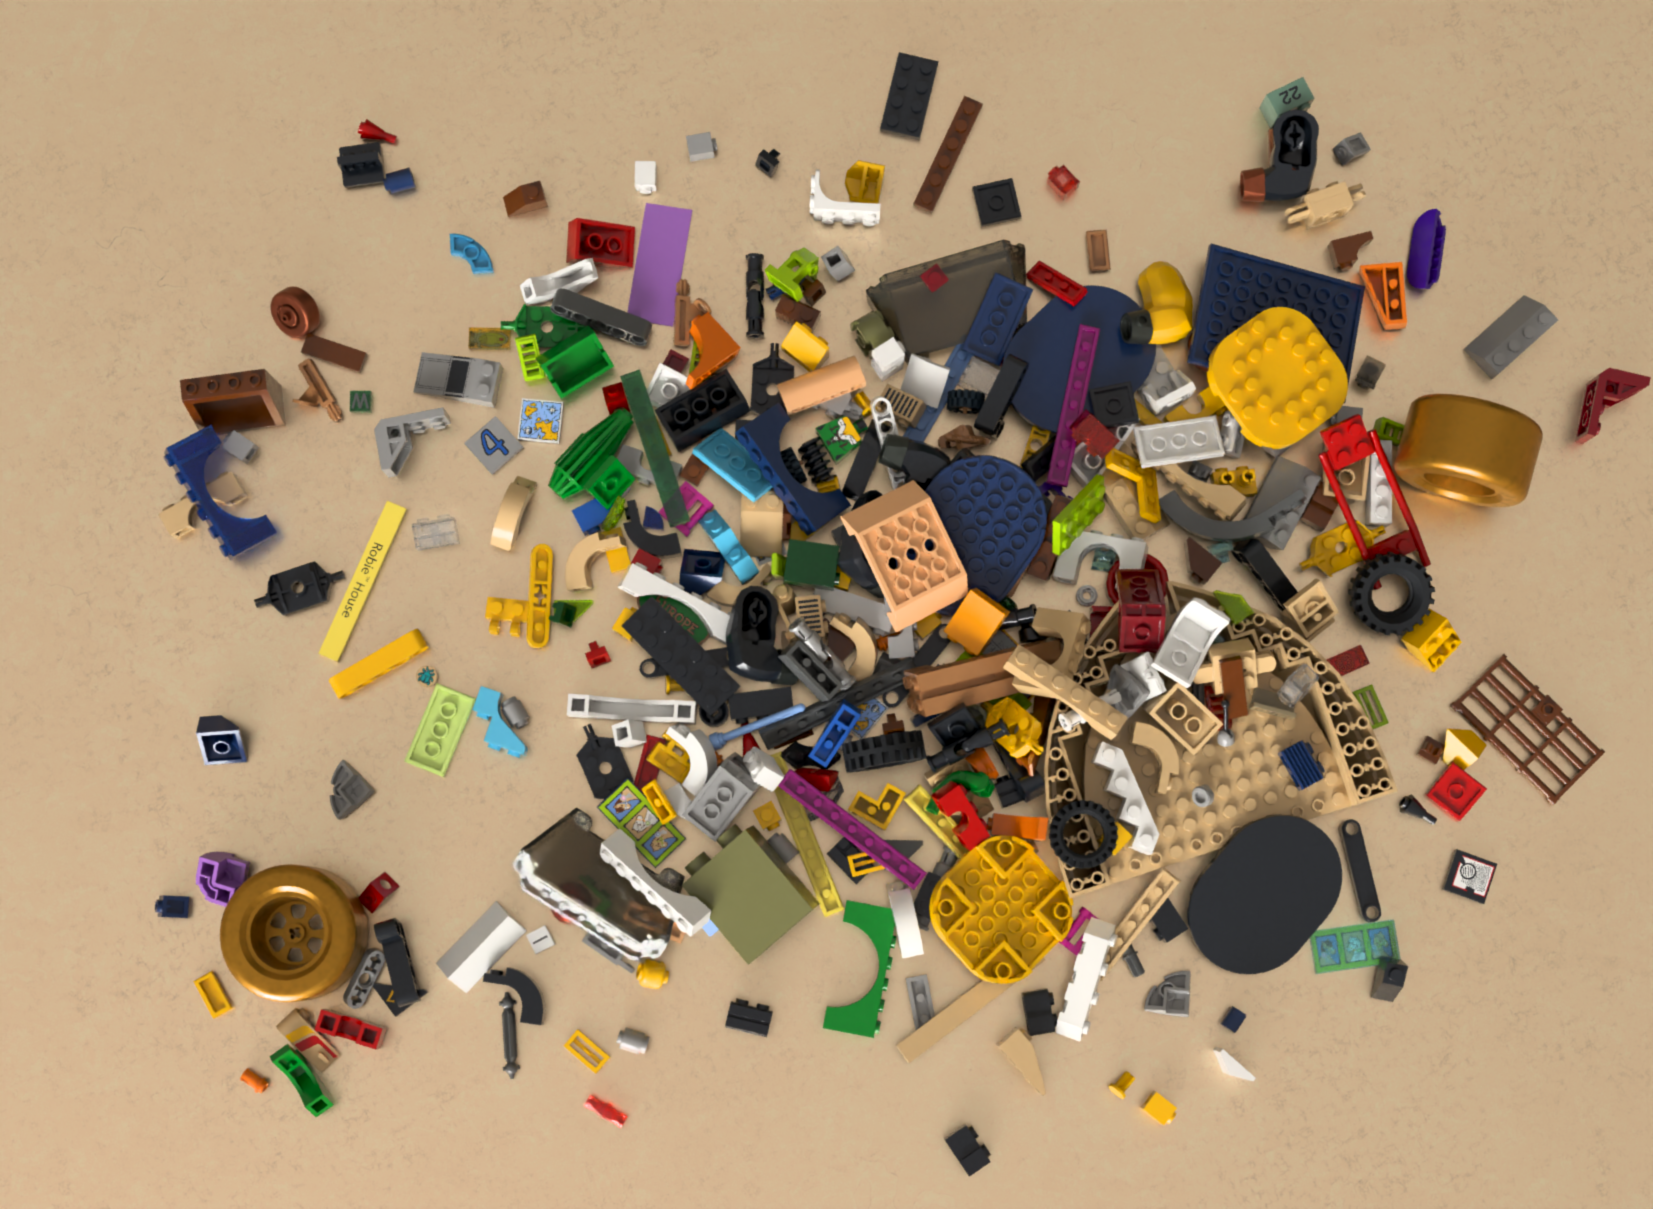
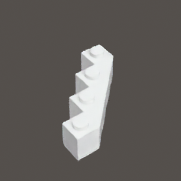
M1102 741L1098 743L1091 763L1111 771L1103 791L1123 799L1116 819L1135 827L1128 847L1146 855H1152L1160 835L1123 750Z
M1091 917L1083 935L1082 941L1084 942L1075 961L1072 980L1067 987L1063 1010L1059 1013L1056 1027L1057 1034L1077 1041H1081L1083 1034H1088L1091 1022L1088 1021L1089 1012L1092 1005L1096 1006L1100 993L1097 992L1098 982L1101 976L1106 975L1109 964L1106 963L1107 953L1110 946L1114 947L1118 935L1115 934L1116 925Z

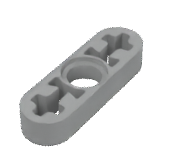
M370 948L365 951L343 995L345 1004L353 1009L360 1008L364 1004L385 962L384 954L378 949ZM376 956L377 960L371 961L370 958ZM366 966H368L369 968L371 967V968H372V971H370L369 969H367V968H365V967H366ZM368 973V981L361 984L359 982L360 976ZM356 986H359L360 988H362V991L359 990V989H356ZM352 995L358 996V999L352 1001L351 997Z

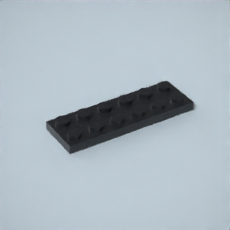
M652 596L622 625L636 642L710 717L741 687Z

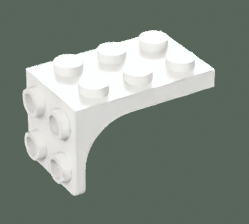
M816 169L815 175H811V194L814 195H810V214H814L815 221H822L824 224H833L835 221L842 222L845 225L863 223L865 226L879 224L881 204L833 201L827 198L821 191L820 170Z
M1191 599L1177 612L1151 666L1188 688L1191 686L1212 642L1220 631L1229 624L1230 618L1223 611L1216 610L1208 605L1203 599Z

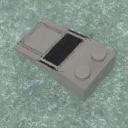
M422 352L413 392L495 408L503 367L500 362Z

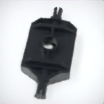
M774 343L770 344L769 357L753 364L750 411L757 416L778 402L785 410L779 392L776 395H769L766 391L770 385L776 386L779 383L794 378V366L778 356V343H775V351Z
M313 561L271 575L268 581L266 596L254 599L257 608L266 604H272L283 616H287L289 613L325 601L329 602L332 583L345 579L343 570L333 574L327 573L317 562ZM297 582L303 583L304 586L303 591L300 593H294L293 586Z
M591 724L584 726L583 729L588 739L576 756L594 798L605 799L627 777L632 782L634 780L620 747L615 746L614 738L598 737L595 735ZM602 762L611 764L612 769L610 773L603 774L600 771L599 767Z

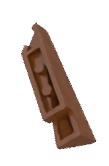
M1035 695L1033 713L1030 714L1041 722L1042 733L1037 741L1043 747L1056 698ZM1030 750L1026 756L1016 758V762L1020 766L1024 765L1028 770V774L1034 776L1040 755H1036L1035 752Z

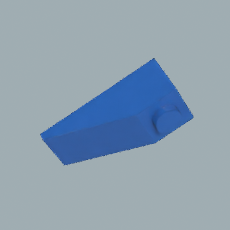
M630 486L618 498L617 507L631 490ZM593 499L572 510L585 536L601 531L600 528L603 527L602 525L613 505L607 510L596 499Z
M843 699L808 757L827 767L860 718L861 710Z

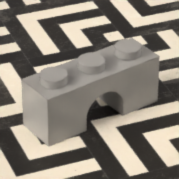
M622 444L617 459L634 478L638 479L637 482L648 486L650 483L655 484L657 489L664 492H669V490L675 491L680 478L679 475L683 470L682 464L662 458L656 469L646 470L641 466L644 456L643 451Z
M884 596L885 614L886 616H888L887 613L891 611V609ZM917 622L904 628L898 635L888 636L889 659L915 657V651H919L918 638L914 639V630H917Z

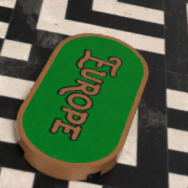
M660 595L637 597V605L640 608L652 596L699 645L705 643L710 637L700 618L683 603Z

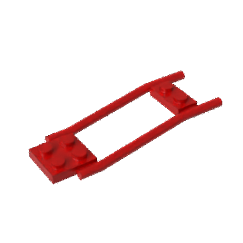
M1356 414L1319 431L1327 451L1320 453L1318 456L1360 551L1363 562L1367 558L1370 560L1376 558L1375 554L1378 553L1386 555L1387 552L1406 555L1417 549L1422 565L1424 567L1431 565L1418 527L1383 450L1376 429L1367 432L1361 415ZM1375 452L1409 530H1404L1367 548L1334 471ZM1380 580L1375 583L1374 590L1382 587Z

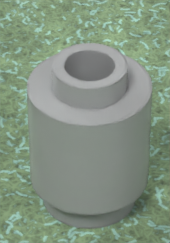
M515 696L501 704L503 708L501 711L511 728L516 727L520 729L528 724L527 720L530 717L521 701L517 700Z
M625 1028V1031L620 1030L616 1043L620 1044V1049L639 1054V1052L645 1054L650 1037L645 1036V1033Z

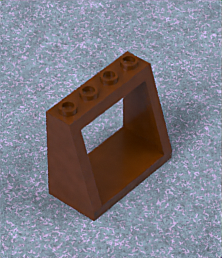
M265 369L180 380L182 402L203 437L232 433L233 430L243 432L286 426L282 386Z

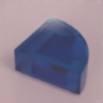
M646 506L643 528L664 531V523L660 514L655 509Z

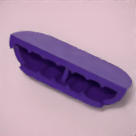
M1438 209L1424 212L1417 219L1413 228L1407 278L1409 283L1418 289H1430L1433 283H1437L1439 280L1446 226L1441 223L1439 217L1441 212Z

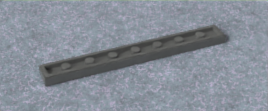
M908 657L853 684L847 690L837 692L829 701H818L806 707L803 712L777 721L759 730L767 750L829 721L843 699L857 707L902 685L903 677H905L904 670L916 668L914 661L911 657Z

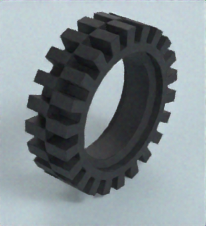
M1079 800L1071 802L1061 808L1052 819L1049 827L1051 848H1053L1055 855L1063 863L1071 867L1083 869L1098 866L1105 862L1116 848L1118 828L1115 825V819L1107 809L1103 808L1101 804L1094 803V801ZM1078 814H1087L1097 819L1101 824L1103 841L1100 847L1092 854L1080 855L1067 847L1063 831L1071 817Z

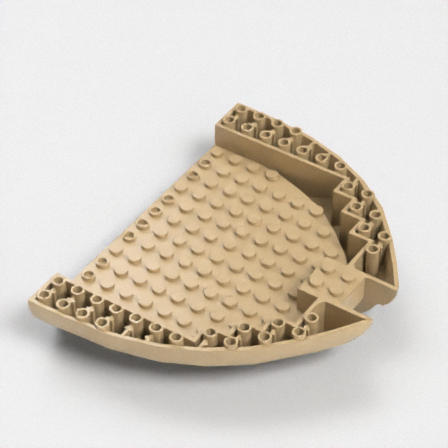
M1166 581V594L1169 601L1170 615L1166 616L1164 638L1177 612L1193 598L1205 600L1208 605L1216 610L1223 611L1230 618L1229 624L1220 631L1212 644L1249 638L1255 648V652L1269 650L1276 660V667L1273 671L1257 674L1258 687L1256 688L1297 698L1294 713H1297L1296 718L1290 720L1249 709L1254 688L1245 689L1248 715L1228 719V728L1234 732L1235 742L1231 746H1221L1217 742V735L1224 728V712L1221 706L1223 695H1215L1209 682L1205 683L1204 706L1223 725L1193 755L1143 709L1150 700L1144 702L1125 721L1118 734L1110 740L1093 729L1088 722L1079 723L1073 726L1072 730L1065 731L1060 724L1059 714L1067 713L1073 709L1060 699H1057L1049 725L1044 764L1046 810L1049 825L1052 823L1053 817L1065 805L1074 801L1085 800L1101 804L1114 817V822L1117 821L1131 835L1133 834L1134 826L1116 819L1123 799L1103 791L1111 771L1091 763L1098 743L1103 741L1123 750L1160 834L1152 855H1146L1129 848V840L1116 855H1111L1105 862L1091 868L1080 869L1071 867L1063 863L1057 856L1069 898L1221 849L1244 825L1268 815H1291L1310 820L1397 792L1398 790L1386 757L1371 727L1370 720L1338 671L1308 641L1277 618L1244 604L1250 614L1235 623L1215 593L1174 581ZM1119 600L1085 644L1084 651L1078 661L1077 672L1074 673L1072 679L1097 697L1111 691V689H1107L1114 664L1120 666L1146 653L1119 652ZM1149 652V654L1154 659L1157 652ZM1207 653L1205 655L1203 662L1207 661ZM1158 671L1165 684L1170 677ZM1191 684V686H1189V687L1186 688V689L1192 694V684ZM1134 722L1146 723L1160 729L1169 737L1176 748L1179 757V774H1170L1169 778H1172V786L1166 794L1154 793L1159 769L1155 755L1145 747L1129 744L1132 724ZM1304 740L1305 743L1309 742L1314 750L1312 756L1315 761H1319L1324 767L1325 772L1323 775L1325 778L1299 791L1278 753ZM1207 784L1214 793V800L1211 805L1199 807L1192 799V792L1194 788ZM1078 814L1071 817L1063 831L1067 847L1080 855H1088L1095 852L1100 845L1096 840L1103 834L1101 824L1097 819L1087 814Z

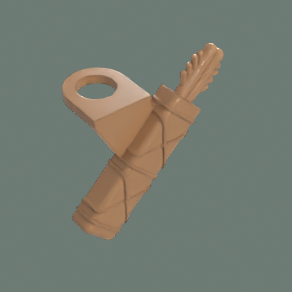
M680 279L676 284V292L679 295L675 296L673 342L674 346L687 347L690 341V322L698 315L703 316L707 312L711 315L712 311L709 305L701 298H697L693 303H690V296H687L690 292V285L686 279Z
M309 358L304 360L298 367L306 379L309 388L299 399H293L292 402L318 407L320 403L322 408H328L327 414H329L330 419L337 422L342 418V410H340L339 405L334 404L336 402L335 396H333L314 361Z

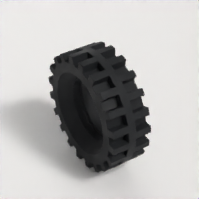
M1387 552L1386 555L1378 553L1375 554L1376 558L1372 560L1367 558L1364 561L1366 564L1362 568L1358 566L1356 569L1358 574L1356 578H1351L1350 582L1353 583L1352 589H1348V594L1352 597V601H1349V603L1354 608L1356 617L1372 630L1389 636L1390 633H1395L1397 636L1402 635V631L1405 630L1411 632L1414 630L1413 626L1415 624H1423L1422 617L1425 614L1430 615L1431 611L1428 610L1430 604H1434L1435 599L1431 598L1432 592H1435V587L1430 583L1432 577L1426 573L1427 569L1417 561L1401 553ZM1387 574H1397L1406 580L1409 587L1407 600L1395 611L1385 612L1379 610L1372 600L1373 587L1381 577Z
M921 730L884 734L842 744L847 773L892 767L926 759Z

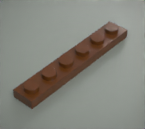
M964 95L913 206L931 214L933 213L982 109L983 103Z

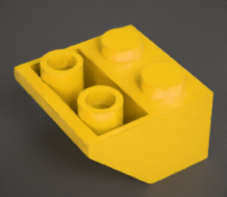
M796 322L783 341L781 350L808 372L819 369L829 358L828 342L821 336L817 338L811 333L812 329L806 324L802 323L801 325Z
M1429 608L1428 610L1431 611L1430 615L1425 614L1421 619L1424 623L1421 625L1415 624L1413 626L1414 630L1407 632L1401 639L1407 649L1429 670L1435 672L1462 642L1448 619Z

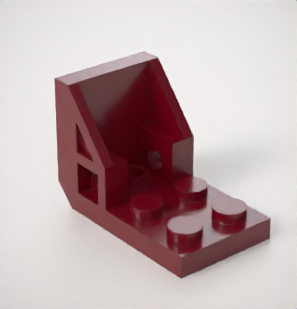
M1608 368L1587 382L1575 442L1584 444L1598 435L1601 428L1599 417L1603 414L1604 408H1609L1637 394L1649 386L1651 377Z
M1116 569L1115 579L1119 596V652H1158L1164 640L1166 619L1165 600L1158 569Z

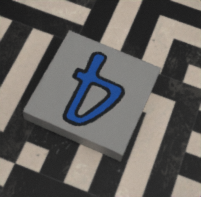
M496 416L464 443L492 475L524 448Z

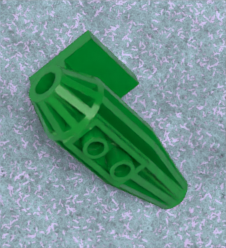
M625 408L623 410L617 409L586 433H581L554 463L555 468L548 486L563 500L585 489L608 510L615 503L616 499L636 480L621 462L614 457L634 423L631 420L633 415Z

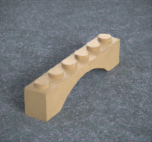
M1134 438V440L1131 442L1132 450L1139 458L1136 441ZM1176 463L1151 467L1155 471H1162L1171 483H1178L1187 495H1194L1203 507H1210L1215 511L1214 514L1223 521L1225 519L1232 521L1246 505V497L1232 486L1210 484L1197 480L1185 473Z
M1018 644L1003 666L1004 669L1020 680L1033 684L1060 699L1082 716L1093 729L1110 740L1118 734L1128 718L1020 644Z

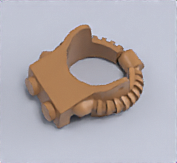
M960 425L938 439L939 447H957V450L989 445L991 443L988 437L976 436L970 425Z

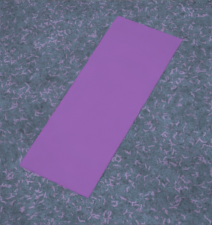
M646 203L627 313L646 319L653 324L673 326L675 316L674 301L675 296L678 295L676 284L682 275L692 210Z

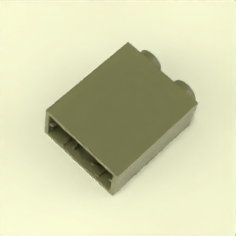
M734 824L716 840L723 848L717 855L710 859L705 852H702L685 867L691 877L682 886L690 896L697 897L711 910L710 920L749 965L820 903L754 825L742 832Z

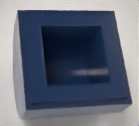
M1232 1006L1220 1024L1230 1032L1236 1033L1246 1018V1014Z

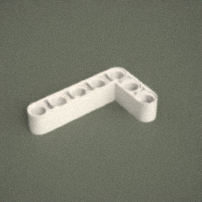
M877 396L872 399L870 408L882 448L887 434L899 436L890 402L885 397ZM878 401H884L886 404L885 409L881 412L875 409ZM884 421H890L891 429L887 432L881 430V424ZM887 467L891 486L894 490L900 482L904 481L905 474L901 470L894 472L892 468Z

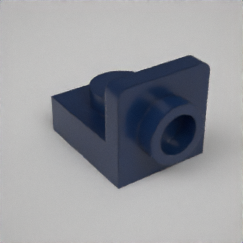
M160 895L159 900H156L155 912L158 913V917L188 918L189 897Z

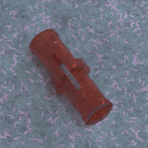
M592 1094L584 1105L585 1108L598 1114L602 1120L606 1119L619 1128H622L628 1117L611 1107L612 1104H606Z

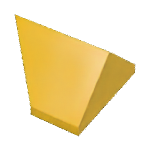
M1447 728L1442 761L1447 766L1453 761L1465 770L1480 757L1487 745L1472 730Z

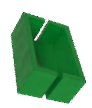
M589 325L536 357V360L561 399L614 367L595 332Z

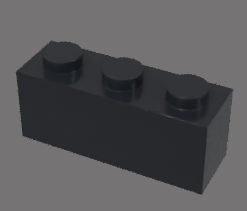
M791 687L735 693L728 699L731 721H736V724L749 723L748 719L757 718L759 720L793 706Z

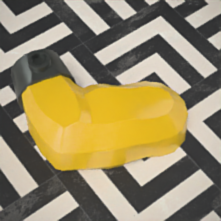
M1154 262L1139 274L1138 284L1143 297L1144 309L1124 313L1121 317L1120 331L1122 340L1125 343L1142 345L1172 343L1185 338L1193 327V299L1183 276L1177 268L1168 262Z

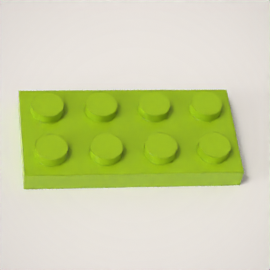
M1096 474L1053 520L1052 553L1060 556L1066 549H1069L1072 542L1081 536L1083 530L1092 524L1094 518L1103 512L1105 508L1104 476Z

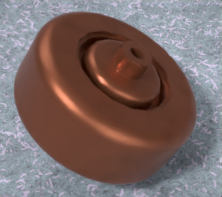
M291 286L278 292L272 298L271 314L274 322L282 332L294 338H301L317 328L320 321L319 309L312 296L305 290Z

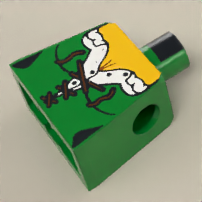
M844 416L816 427L815 432L821 438L822 444L835 465H837L861 445L862 440L859 434L867 430L868 427L862 418L851 423L849 418Z

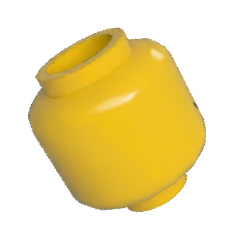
M646 959L643 963L640 962L636 972V979L639 980L641 986L658 989L663 983H667L669 971L666 970L665 963L653 959Z

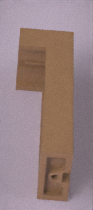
M1052 637L1021 645L1049 665L1055 663L1062 654L1060 640ZM1017 646L936 667L924 665L904 670L903 684L905 689H909L910 693L907 698L909 709L914 713L927 717L947 712L963 702L966 706L1020 693L1012 685L1014 675L1003 668Z

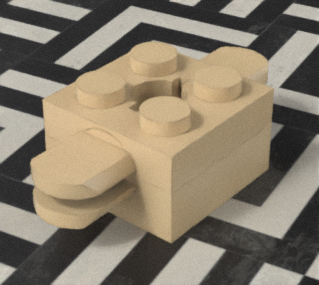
M1338 181L1328 184L1322 190L1315 188L1308 191L1301 204L1290 207L1284 212L1286 216H1290L1287 219L1289 224L1304 220L1306 228L1310 229L1346 216L1354 205L1353 202L1363 199L1366 194L1365 191H1360L1363 189L1361 183L1347 187L1346 182L1338 183Z
M1249 638L1211 644L1207 651V661L1202 662L1193 682L1195 684L1209 682L1215 695L1222 694L1218 660L1240 655L1245 689L1258 687L1257 674L1273 671L1276 667V660L1269 650L1255 652V648Z

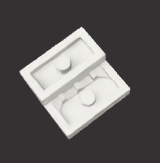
M912 353L900 390L923 400L928 406L938 408L951 368L933 363L931 359Z

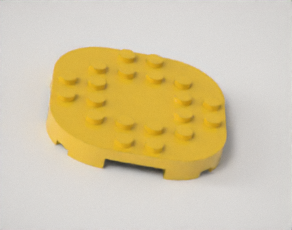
M1273 307L1262 311L1220 341L1214 347L1208 359L1209 370L1207 371V379L1212 393L1215 397L1219 395L1243 428L1240 432L1250 442L1260 447L1282 449L1298 442L1335 415L1344 404L1347 396L1348 379L1340 359L1313 322L1301 312L1291 308Z
M992 836L971 851L968 850L937 882L930 898V918L936 933L974 975L991 983H1014L1030 975L1036 964L1059 941L1062 942L1070 931L1074 918L1072 917L1073 899L1069 898L1064 881L1059 880L1033 851L1034 848L1029 843L1014 836Z

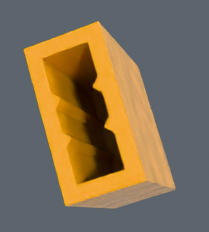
M974 588L969 591L944 629V632L948 634L947 637L952 642L962 644L966 652L978 656L985 651L1010 611L979 589Z

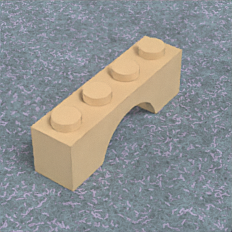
M224 472L217 477L216 481L201 485L199 491L194 494L184 495L177 504H170L162 509L163 512L158 515L170 536L177 539L194 529V515L204 503L221 501L231 507L248 497L233 472Z

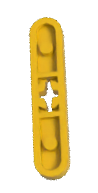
M546 544L536 545L530 554L526 638L528 644L533 648L545 646L549 639L553 552ZM539 585L541 586V594L545 595V598L541 599L540 607H538V598L534 596V594L539 592Z

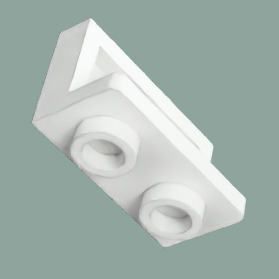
M1225 411L1220 435L1224 447V455L1238 459L1241 456L1245 436L1240 432L1243 428L1230 411Z

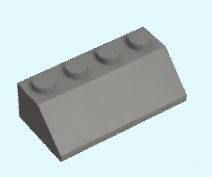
M1523 295L1463 350L1493 379L1553 326L1558 319L1544 304Z
M1276 456L1244 520L1264 512L1299 489L1302 490L1307 500L1304 501L1305 504L1296 510L1292 508L1287 511L1286 516L1281 520L1271 521L1275 529L1256 539L1269 549L1284 550L1321 477L1303 465Z

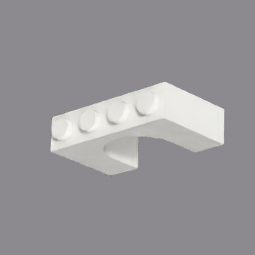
M1091 530V532L1083 531L1081 536L1072 542L1069 549H1066L1060 556H1057L1053 577L1056 581L1077 585L1082 560L1090 551L1098 548L1114 551L1119 556V569H1144L1149 547L1143 539L1132 537L1130 540L1124 539L1119 534L1107 536L1097 530Z

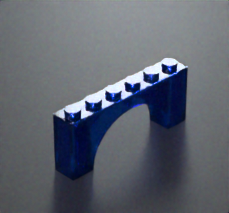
M209 425L167 447L163 457L167 465L174 468L176 472L175 478L178 483L184 485L187 489L186 495L191 503L195 502L198 507L197 513L202 521L206 520L210 527L208 528L210 535L213 539L217 538L221 545L219 546L221 553L224 557L228 556L231 561L273 538L277 532L267 515L253 519L235 517L222 510L211 498L204 480V467L208 457L216 449L220 448L222 442L213 427Z

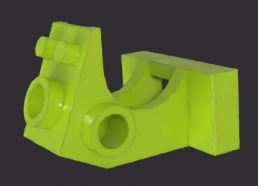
M803 247L798 251H793L790 257L778 269L770 264L765 269V272L771 283L799 302L804 297L799 283L806 275L810 276L814 281L817 279L819 257ZM799 266L796 272L792 270L794 267Z

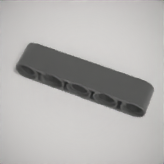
M560 288L556 291L550 310L558 316L584 326L589 325L592 329L638 346H645L647 344L652 329V324L646 319L567 289Z

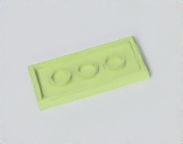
M436 683L404 762L445 777L476 698Z

